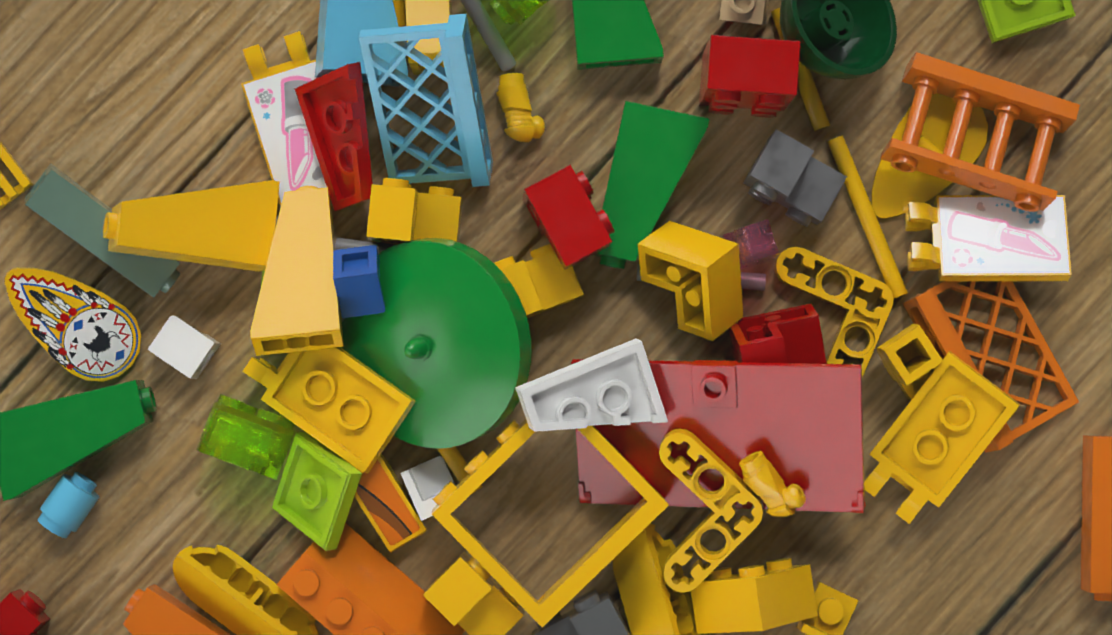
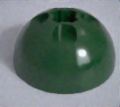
M890 0L781 1L780 26L784 40L800 41L799 62L821 76L846 80L869 75L882 68L894 51L897 25Z

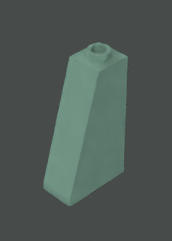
M51 163L25 196L26 206L153 298L159 290L167 293L178 279L180 272L176 268L180 262L177 260L108 251L109 239L103 238V224L106 213H112V209Z

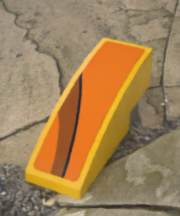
M381 454L370 472L362 473L354 497L389 552L392 553L428 530L423 521L420 520L415 507L388 460Z

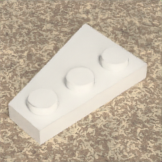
M637 338L515 387L528 426L534 432L579 429L593 425L612 424L614 426L631 425V423L668 422L643 343Z

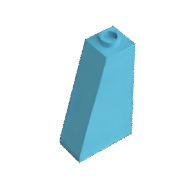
M320 0L315 77L319 78L347 64L360 62L362 82L368 83L359 42L360 30L399 27L393 0ZM388 42L372 44L374 54L389 64L400 52ZM405 57L396 69L408 76ZM377 69V70H378V75H380V74L382 73V71H380L379 69ZM388 77L382 85L399 87L401 84Z

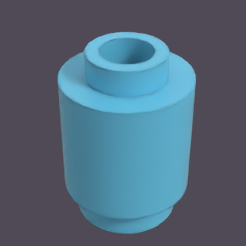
M75 472L73 476L63 474L40 507L42 513L37 519L38 522L50 532L62 538H67L71 531L76 532L100 498L94 491L97 487L96 483L79 472Z

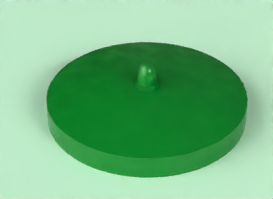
M442 238L417 239L394 245L379 253L380 283L385 301V312L345 318L342 321L344 347L341 348L416 401L393 436L416 446L439 449L463 445L493 431L506 420L518 404L519 397L515 387L527 383L531 367L532 348L529 323L524 307L513 285L505 274L486 256L465 244Z

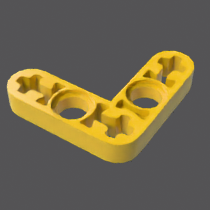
M800 247L787 248L775 260L774 269L778 279L790 287L846 310L826 357L827 364H843V359L835 358L839 350L847 357L861 360L863 377L892 309L894 301L892 291L888 285L809 250ZM795 255L801 257L800 265L810 270L814 269L815 262L821 264L822 267L814 277L813 288L806 285L810 276L803 273H797L793 278L787 276L788 268L783 265L784 259L791 260ZM829 271H837L845 278V289L839 295H829L822 288V278ZM854 278L861 281V284L857 287L859 291L871 293L874 288L880 291L878 298L884 301L883 306H877L872 311H868L866 309L867 301L857 296L853 297L852 304L845 302V299L853 290ZM852 327H860L868 335L866 347L859 352L850 350L845 344V334Z
M679 428L671 430L662 439L659 450L660 459L665 467L712 510L670 553L665 561L663 570L664 581L674 591L684 593L695 589L759 525L763 515L762 499L697 436L686 429ZM672 441L678 445L683 441L689 444L687 454L695 462L698 460L699 455L706 458L697 464L692 475L686 472L690 469L691 465L687 459L681 455L676 459L670 456L672 446L669 443ZM707 469H716L723 475L724 484L716 491H708L700 485V474ZM738 501L744 505L749 501L753 504L751 508L753 517L749 519L745 515L741 516L734 523L733 529L738 531L734 535L728 524L718 518L722 515L725 521L728 522L736 511L734 503ZM707 530H718L725 536L726 544L722 549L709 551L704 548L700 538ZM690 546H693L697 555L708 563L704 565L699 558L692 565L690 572L692 578L689 579L683 575L678 579L674 576L676 571L674 564L677 562L681 566L685 565L693 557V551L688 549Z

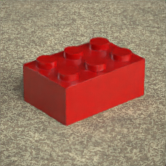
M711 35L702 55L699 106H709L708 112L713 114L730 115L734 114V109L741 108L751 109V116L777 117V112L784 111L797 95L800 41Z

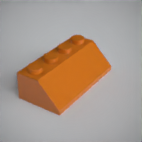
M345 523L337 549L325 551L313 542L276 584L334 635H462L465 632L458 623L453 626L423 596L425 593L423 588L347 523Z

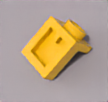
M818 581L814 588L818 616L799 621L797 628L805 633V635H843L859 600Z

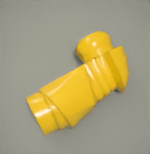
M507 73L500 75L496 96L502 112L505 113L504 116L508 128L504 129V132L518 142L529 143L532 138H541L545 132V122L539 115L531 116L532 108L524 74Z
M762 451L754 452L739 462L744 476L743 481L757 496H760L768 507L766 513L769 515L787 517L795 514L796 508H800L805 504L806 498L803 489L797 484H791L786 488L784 480L769 460L766 459Z

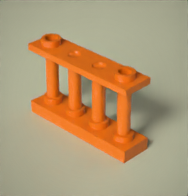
M916 52L906 65L902 82L912 85L913 89H915L902 141L892 138L883 149L880 159L891 162L893 168L903 172L919 171L1013 201L1014 205L1021 210L1029 212L1044 211L1056 199L1058 193L1056 190L1041 186L1054 135L1059 132L1064 133L1076 121L1080 104ZM936 93L951 97L956 103L943 154L918 146L931 97ZM977 106L994 111V114L997 116L984 167L959 159L972 110ZM1018 119L1035 124V128L1038 129L1025 180L1000 173L1013 122Z

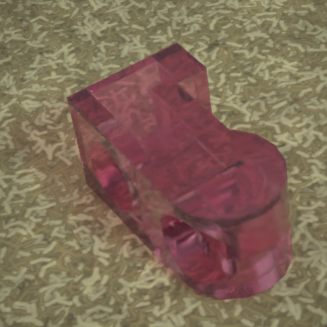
M768 219L723 235V239L739 244L740 270L774 260L780 254Z

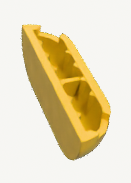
M649 524L613 559V571L631 635H701L697 634L693 604L689 592L674 591L664 581L663 570L665 561L676 547L671 539L664 540L655 530L654 524ZM676 562L674 564L676 567L674 576L679 579L684 573L682 566Z
M191 545L176 555L173 561V574L181 590L192 602L236 635H319L315 625L316 619L279 588L274 581L229 548L222 545H216L215 548H193Z

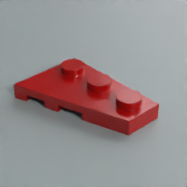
M356 62L347 64L295 88L335 211L369 200L373 184L361 63Z

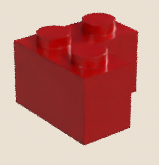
M571 164L525 188L522 198L541 235H545L564 270L609 247L612 243L609 235L615 232L605 211L601 209L596 212L590 199H592L591 195L594 192L583 171L575 173Z
M812 304L744 317L729 328L735 361L827 364L819 315Z

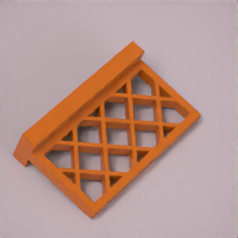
M942 281L923 293L903 302L913 323L921 326L942 360L951 351L981 375H983L985 363L1005 368L1001 390L1019 404L1026 406L1022 424L1011 430L1006 422L984 450L985 453L1001 450L1013 443V440L1079 403L1013 281H998L994 295L975 290L976 281H968L967 286L959 285L958 283L961 281ZM947 289L964 293L959 315L946 312L937 295ZM1003 293H1005V295H1006V297L1008 298V300L1002 298V297H1003ZM972 296L992 302L987 324L967 318ZM1000 305L1014 309L1019 318L1015 333L995 327ZM951 321L957 322L956 328H954ZM965 325L985 331L980 353L966 349L961 341ZM1024 329L1029 337L1023 336ZM993 334L1013 340L1008 362L987 356ZM1021 343L1034 346L1039 354L1036 370L1016 365ZM971 358L978 360L976 366ZM1045 367L1050 375L1044 373ZM1014 371L1034 377L1028 399L1008 393ZM1042 380L1054 383L1063 400L1052 407L1038 403L1037 398ZM1035 409L1043 411L1033 417Z

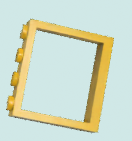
M526 419L520 425L513 420L496 436L500 444L489 455L483 450L478 453L464 467L468 475L457 486L450 481L432 499L437 504L432 509V515L541 627H544L669 504L594 425L579 428L578 430L643 498L555 584L536 600L452 514L458 506L535 433L529 428Z

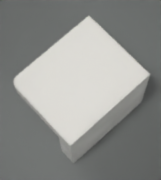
M172 315L168 318L147 350L188 378L197 379L221 343L207 334L200 333L177 316Z
M442 456L435 457L400 473L421 521L433 516L432 509L437 504L432 499L450 481L454 483Z

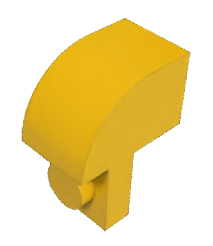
M914 323L877 347V353L891 378L898 383L909 401L912 400L937 366L943 362L921 326Z

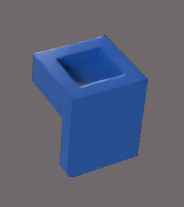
M377 244L333 250V280L342 318L385 312V301L380 283V258Z

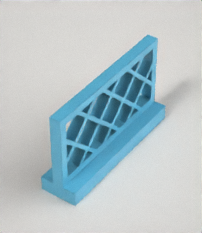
M467 13L449 15L448 23L360 30L359 42L388 178L408 180L409 184L471 179L472 187L489 186L493 158ZM439 38L441 51L433 60L414 48L420 39ZM388 42L400 52L389 64L374 54L372 44ZM406 56L425 68L415 81L396 69ZM442 61L444 63V68L439 65ZM377 69H379L380 71H382V73H381L380 75H378V70H377ZM431 73L448 84V89L440 98L422 86ZM388 77H391L407 88L398 101L382 92L381 85ZM413 94H416L432 105L422 118L404 106ZM439 110L455 121V126L448 134H445L429 123ZM396 114L414 125V128L405 138L389 127V122ZM421 131L440 142L430 154L412 143ZM447 147L461 156L463 165L446 166L436 158ZM403 151H406L422 163L417 169L398 170L396 159Z

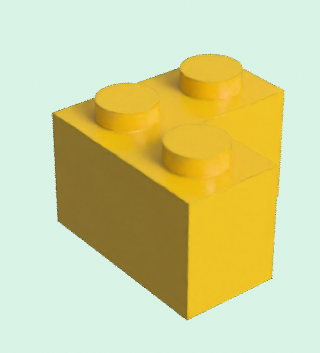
M383 178L382 185L372 184L366 237L372 242L392 245L424 238H442L459 242L463 200L461 197L454 196V189L429 186L428 193H418L416 189L412 188L408 180Z
M668 221L638 243L641 281L675 292L678 329L714 341L743 318L738 243L672 221Z
M550 244L531 251L532 260L526 262L522 260L515 263L513 256L494 262L513 285L524 307L527 319L584 296L573 266L564 270Z
M465 552L423 594L453 626L458 623L469 635H505L524 616L525 612L520 607V604L490 577L491 575L473 556L469 557Z
M792 558L767 561V569L764 568V565L738 568L739 574H732L731 567L714 569L691 591L697 634L765 631L818 616L810 564L792 565Z

